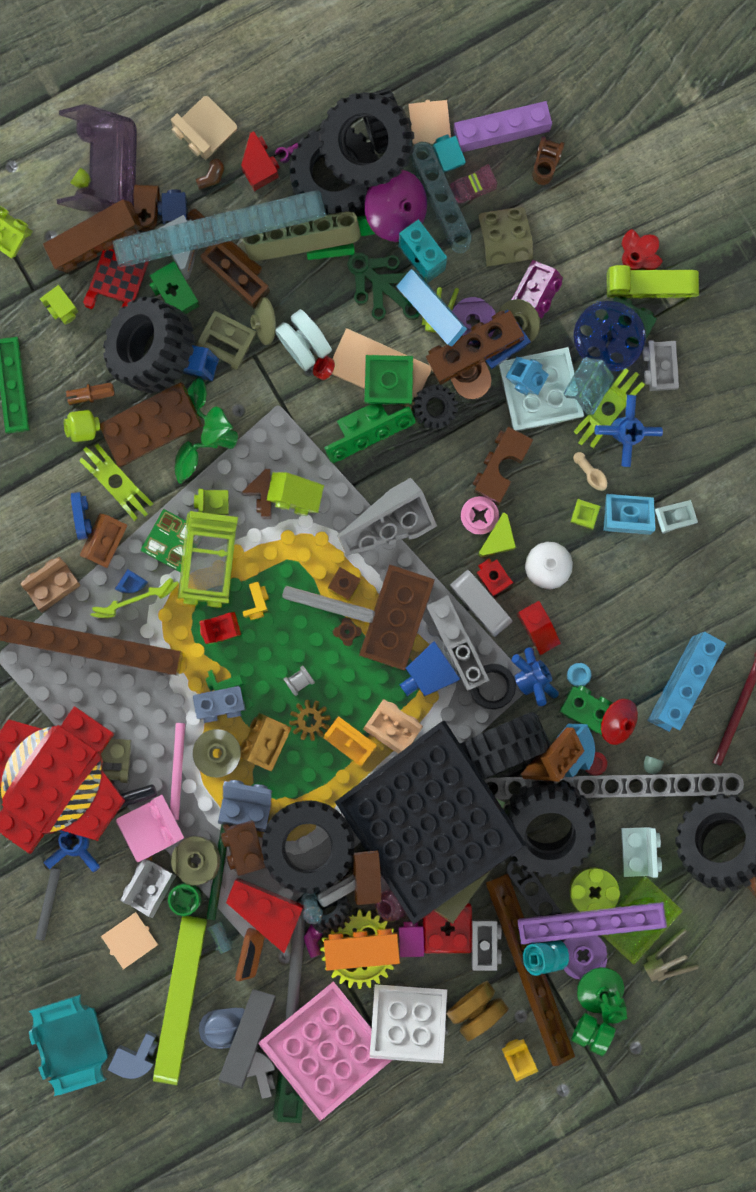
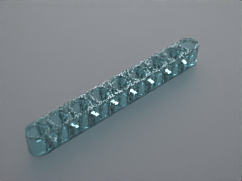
M311 191L120 238L113 241L112 244L118 266L126 267L317 220L326 216L321 192Z

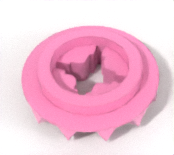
M479 496L469 499L461 510V521L465 529L473 534H486L492 531L499 519L497 506L486 497ZM472 508L478 512L484 511L487 508L488 510L484 515L487 523L481 520L472 523L476 516Z

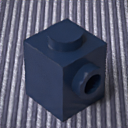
M177 189L161 193L162 201H158V215H162L163 224L166 225L182 215L188 221L186 193Z

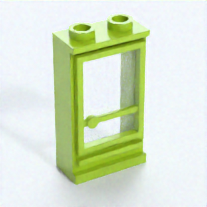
M194 511L187 513L178 599H184V604L198 605V601L208 602V607L222 608V604L229 603L228 598L238 517Z

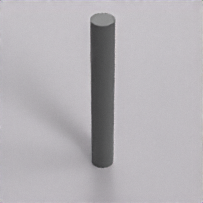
M51 868L35 937L37 940L45 941L61 869Z

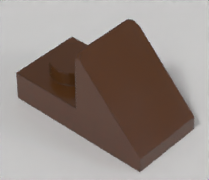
M265 469L242 491L243 496H261V499H256V511L261 513L262 519H272V502L267 501L271 482V469Z

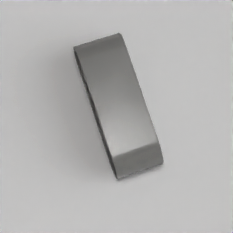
M466 570L449 585L493 637H496L513 622L469 570Z

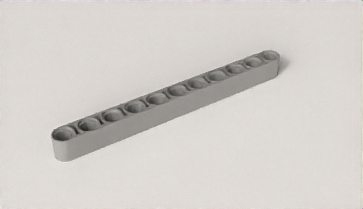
M734 773L574 776L573 778L564 777L561 779L569 784V789L574 786L579 790L580 795H584L586 798L736 795L742 791L744 786L741 776ZM522 777L484 779L486 783L494 782L497 785V792L494 794L497 799L511 798L512 794H510L508 786L513 781L519 782L521 788L525 785L527 788L532 787V782L538 781L523 779ZM730 777H733L737 783L733 791H729L725 785L726 780ZM660 778L664 781L665 788L661 792H656L653 788V783L656 779ZM681 778H685L689 783V787L685 792H681L677 787V783ZM705 778L711 779L713 783L709 791L703 790L701 786ZM610 779L614 780L617 784V789L613 793H608L605 790V783ZM633 779H637L641 783V789L636 793L629 789V783ZM584 780H589L593 784V790L588 794L583 793L581 790V783Z

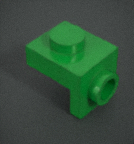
M210 670L207 671L209 677L205 678L210 691L244 685L241 675L218 682L214 671Z

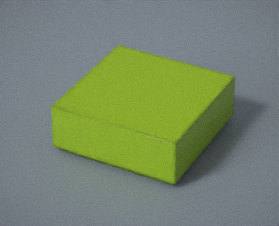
M577 499L570 523L593 530L600 506Z

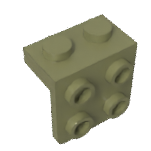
M517 207L479 214L486 266L533 260V242L525 208Z

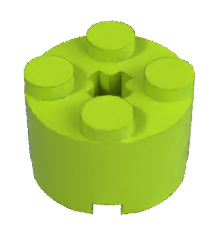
M589 867L578 871L573 876L569 886V897L573 906L580 912L615 908L620 897V891L616 879L609 872L600 868ZM590 887H599L597 891L599 895L597 897H589L591 893Z

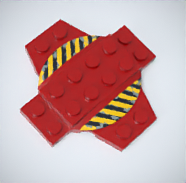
M75 706L61 726L57 725L41 729L8 719L0 730V787L3 801L2 806H4L0 811V833L29 854L33 852L45 834H52L60 830L98 841L125 802V799L102 770L103 759L101 753L114 736V733Z

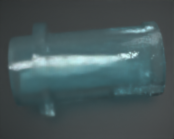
M305 893L301 897L304 907V919L310 924H316L321 920L322 910L318 907L316 894Z
M222 922L207 928L217 948L215 950L219 951L220 955L233 949V941L229 940Z

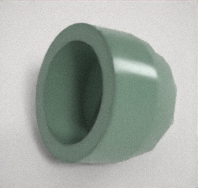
M646 755L644 769L649 774H657L661 771L664 761Z

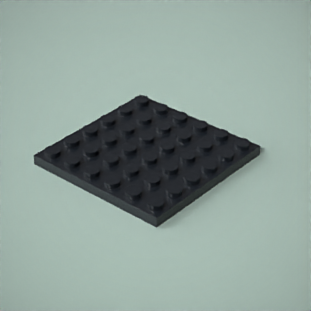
M445 721L438 723L335 801L366 852L378 851L380 873L413 924L418 923L526 846L523 838Z

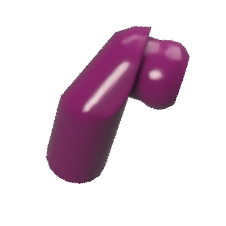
M312 924L304 935V942L310 958L322 954L318 941L323 934L319 933L318 930L316 931Z

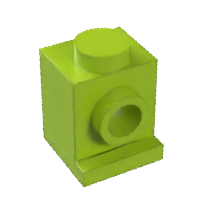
M59 285L40 298L45 307L50 305L47 310L55 320L60 318L66 325L76 318L75 314L78 313V310Z

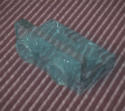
M584 358L563 394L566 398L576 399L586 414L594 415L614 376L603 360Z

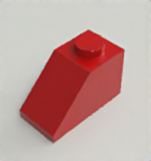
M540 601L517 613L539 655L561 644L552 622Z

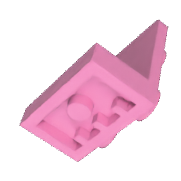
M163 795L116 819V823L136 862H140L184 839Z

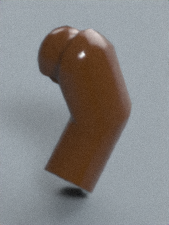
M211 160L207 175L195 179L199 190L220 182L224 172V164L221 160Z

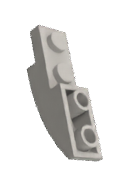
M449 596L427 605L441 640L467 691L490 681Z

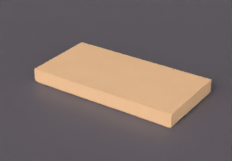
M346 328L332 358L335 361L332 375L365 389L366 355H407ZM414 358L412 405L415 404L413 401L414 397H417V393L423 390L432 370L429 365ZM399 404L405 408L409 406L412 411L414 410L412 405Z

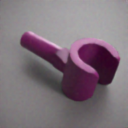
M298 142L287 149L284 147L277 148L275 151L276 156L281 152H286L285 158L281 159L280 162L287 163L290 160L293 150L298 148Z

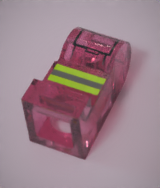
M488 164L481 167L480 170L454 181L449 187L456 203L460 204L496 190L497 181Z

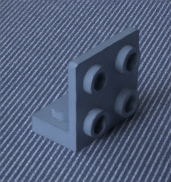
M238 780L224 781L223 800L218 824L234 826L253 820L256 831L265 832L271 809L272 790L260 784L248 786Z

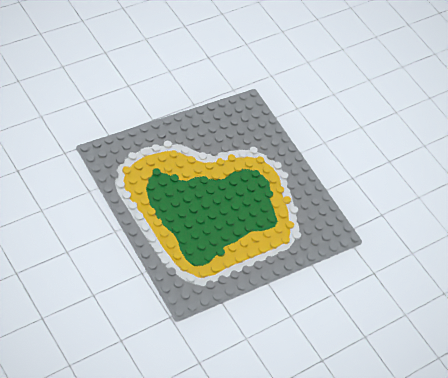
M281 406L274 407L237 440L233 449H227L118 546L108 568L98 564L79 581L80 587L55 603L34 621V623L183 652L179 676L12 643L0 652L1 666L55 726H61L75 706L113 732L114 736L111 739L132 740L128 783H120V780H111L120 794L153 784L157 790L156 797L163 795L170 809L176 723H185L179 820L175 821L184 839L193 836L205 837L213 841L217 848L221 829L218 819L223 800L224 781L238 780L248 786L260 784L272 790L268 823L282 808L299 801H318L330 805L341 813L335 801L398 754L363 730L382 700L394 703L400 711L416 718L419 724L423 726L413 742L438 723L445 721L459 743H462L479 735L524 694L516 683L514 697L511 702L502 708L486 709L475 702L471 691H467L441 640L427 605L449 596L482 666L488 664L502 665L510 670L514 678L515 674L521 670L402 539L396 540L395 544L388 545V543L376 545L371 550L348 556L345 554L337 535L371 505ZM265 469H271V478L273 472H287L324 485L318 513H308V516L297 515L294 513V509H279L275 507L276 503L272 502V519H262L261 513L256 511V499H261V496H243L242 491ZM198 489L229 491V515L226 516L238 517L228 598L229 603L222 604V608L208 607V602L198 601V605L184 604V599H178V583L176 588L163 599H160L157 595L149 596L118 608L115 617L98 618L90 615L91 613H96L92 610V607L106 608L114 600L121 603L148 593L149 587L159 588L169 578H173L174 582H179L180 572L145 554L140 549L163 509L186 521L188 512H198V509H194V495H198ZM204 536L197 548L214 551L224 550L226 552L227 539ZM195 552L191 558L188 589L221 592L225 556L220 557L216 554ZM389 564L435 579L406 667L435 641L460 680L425 697L419 689L406 696L399 685L411 677L406 668L403 671L359 656L370 623L350 618L355 626L361 628L362 633L354 638L351 646H345L339 637L333 635V629L339 627L342 624V619L347 616L286 600L283 598L284 588L286 586L374 611ZM339 567L361 579L349 602L328 590V586ZM127 569L149 582L142 590L135 593H122L115 590ZM259 582L260 587L265 586L269 600L265 601L268 611L263 612L264 617L250 620V617L245 618L243 615L244 611L256 608L249 584ZM229 612H235L241 635L221 642L206 644L200 633L201 627L199 622ZM347 629L345 630V633L349 634L350 631ZM301 666H304L315 683L307 685L298 691L297 696H294L284 678L291 677L300 671ZM213 670L218 682L241 675L244 685L239 687L241 688L242 698L246 707V711H241L242 716L227 719V714L217 716L218 721L204 723L203 719L198 720L196 718L193 695L211 692L205 679L209 677L207 671ZM487 673L490 681L479 686L480 694L490 701L499 700L507 691L506 680L498 673ZM305 700H309L310 708H313L314 702L318 701L317 711L325 706L327 710L321 716H330V720H322L323 724L329 725L330 728L339 716L377 745L364 764L359 766L323 737H320L316 731L314 732V741H311L309 732H307L305 740H302L303 730L298 734H294L293 731L299 725H290L289 723L292 720H298V717L290 715L292 711L300 714L301 711L297 709L296 705L300 704L303 709H306ZM259 713L291 727L272 772L240 758L239 764L233 772L224 777L216 778L203 774L194 763L192 754L194 744L198 737L206 731L213 729L225 730L237 739L241 747L242 742L247 739L251 731V722ZM311 713L309 717L305 715L303 719L306 722V727H311V724L314 726L317 722L314 719V714ZM323 727L319 728L324 735L328 731V729ZM215 749L213 756L215 758L221 757L222 751ZM103 762L102 770L121 771L122 763ZM154 798L128 805L127 807L133 811L149 803ZM302 824L294 828L288 835L285 844L286 854L291 863L296 867L304 870L316 869L328 860L331 853V841L328 834L321 827L314 824ZM351 828L354 837V847H356L360 841ZM257 831L260 846H262L264 832ZM182 840L165 848V850L172 856L175 847H178ZM227 847L226 856H229L230 852L229 848ZM195 854V857L191 858L190 861L197 868L198 864L201 863V858L198 857V854ZM226 857L218 909L238 932L245 937L247 929L255 928L226 904L234 881L237 878L293 901H296L304 893L292 892V890L282 887L279 882L271 877L267 867L238 876L234 869L230 870ZM212 880L198 885L206 896L210 898Z

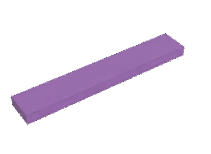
M664 902L522 918L518 919L521 944L661 929L667 928Z

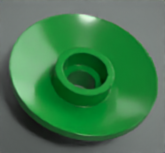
M606 967L592 969L579 981L577 998L586 1010L593 1013H601L600 1004L604 1002L600 993L606 991L607 997L610 998L616 995L615 991H619L622 998L624 993L623 980L613 969Z

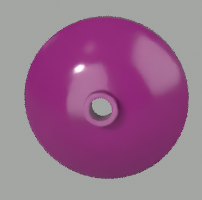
M401 170L402 173L399 176L392 178L386 184L369 187L365 199V215L370 228L380 238L388 241H399V233L418 219L423 224L427 212V196L422 183L414 174L405 170Z

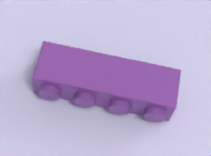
M547 101L454 123V135L457 137L461 151L466 152L550 132L552 121Z

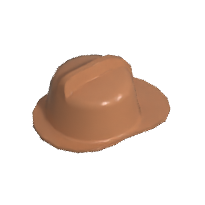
M467 345V348L470 351L478 350L473 346ZM451 352L446 360L450 363H455L459 360L460 356L456 352ZM484 361L451 379L459 395L468 399H476L487 393L492 379Z

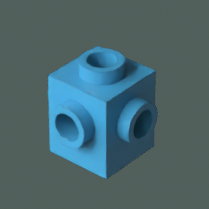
M516 357L506 378L516 385L514 388L516 391L527 395L528 392L538 395L549 374L542 369L543 365L538 361Z

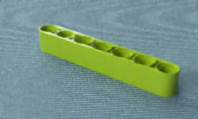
M182 916L155 1064L154 1082L178 1085L207 919Z

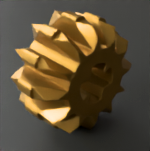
M305 700L306 709L297 704L296 707L301 711L300 714L292 711L290 715L298 717V720H292L289 723L290 725H299L293 731L294 734H298L303 730L302 740H305L307 732H309L311 741H314L315 731L320 737H323L324 734L319 728L329 729V725L323 724L322 720H330V716H321L327 708L324 706L317 711L318 701H315L313 708H310L309 700ZM310 713L314 714V719L317 720L316 724L306 727V722L303 720L305 715L309 717Z

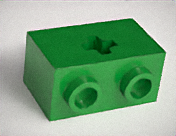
M174 261L150 275L152 283L149 285L156 296L161 295L164 302L180 309L185 314L200 306ZM173 288L176 290L177 295L173 297L169 289Z

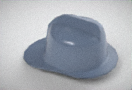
M228 1008L208 1012L203 1016L199 1024V1033L203 1042L211 1048H230L245 1009Z

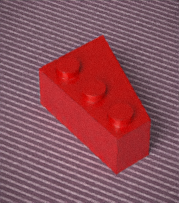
M240 878L234 881L226 904L283 953L287 950L305 906Z

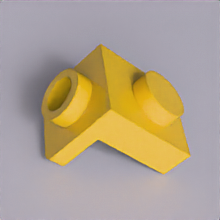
M259 582L249 584L256 608L244 611L243 615L245 618L250 617V620L264 617L263 612L268 611L265 601L269 600L265 586L260 587Z
M524 1039L512 1040L506 1044V1047L502 1048L516 1082L538 1072Z

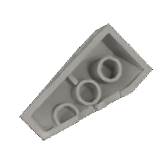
M409 478L386 492L338 534L337 537L345 554L348 556L374 549L376 545L384 543L391 545L395 544L396 540L417 538L437 527V524L422 490Z

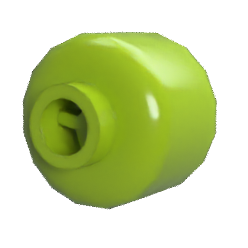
M90 410L70 412L67 419H64L66 437H70L73 442L93 440L96 431H100L98 417H94Z

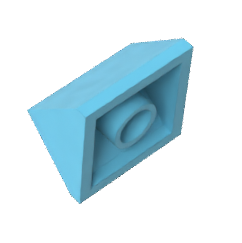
M606 494L603 531L651 535L655 531L654 498Z

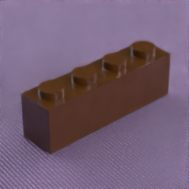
M122 199L43 243L54 269L67 273L76 269L78 263L96 258L98 252L116 247L118 241L136 236L138 234L137 231L142 229L143 226L132 203Z

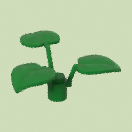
M199 376L192 382L187 392L198 416L205 420V426L201 434L202 443L192 445L191 442L187 441L177 452L174 469L177 481L181 485L193 474L197 467L198 448L212 447L216 449L218 446L233 449L238 440V433L231 430L233 426L227 420L224 411L220 407H213L207 416L201 412L200 408L206 402L207 391L203 379Z

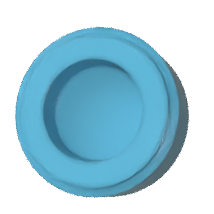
M575 663L569 667L567 679L575 687L579 685L585 686L591 679V671L587 665Z

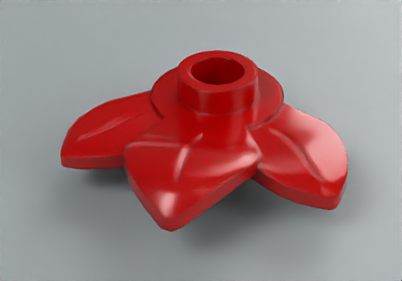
M633 229L625 234L621 243L624 250L622 255L623 265L630 266V270H639L641 268L655 270L662 264V259L655 254L659 248L657 236L649 234L640 238Z

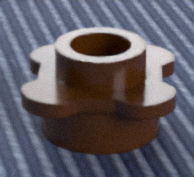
M348 617L343 618L342 624L333 629V635L339 637L345 646H351L354 638L362 633L361 628L355 626ZM348 629V630L350 631V633H349V634H346V633H345V630Z

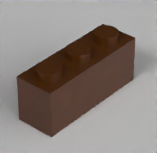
M216 239L201 254V262L253 309H255L261 297H266L270 293L269 286Z

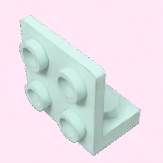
M652 827L621 828L623 877L650 876L658 878V872L662 871L661 857L657 856V848L661 845L660 833H656V829Z

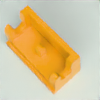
M339 716L323 737L359 766L364 764L377 746Z

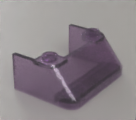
M88 104L59 110L60 116L77 121L76 129L79 138L84 142L90 143L89 175L91 180L89 188H79L74 196L57 199V204L81 211L101 212L124 199L131 202L134 207L133 194L134 185H136L137 128L134 121L128 117Z

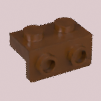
M251 820L231 827L228 824L223 825L224 833H221V839L224 848H229L230 855L226 857L230 870L234 869L236 874L240 876L266 868L254 821Z

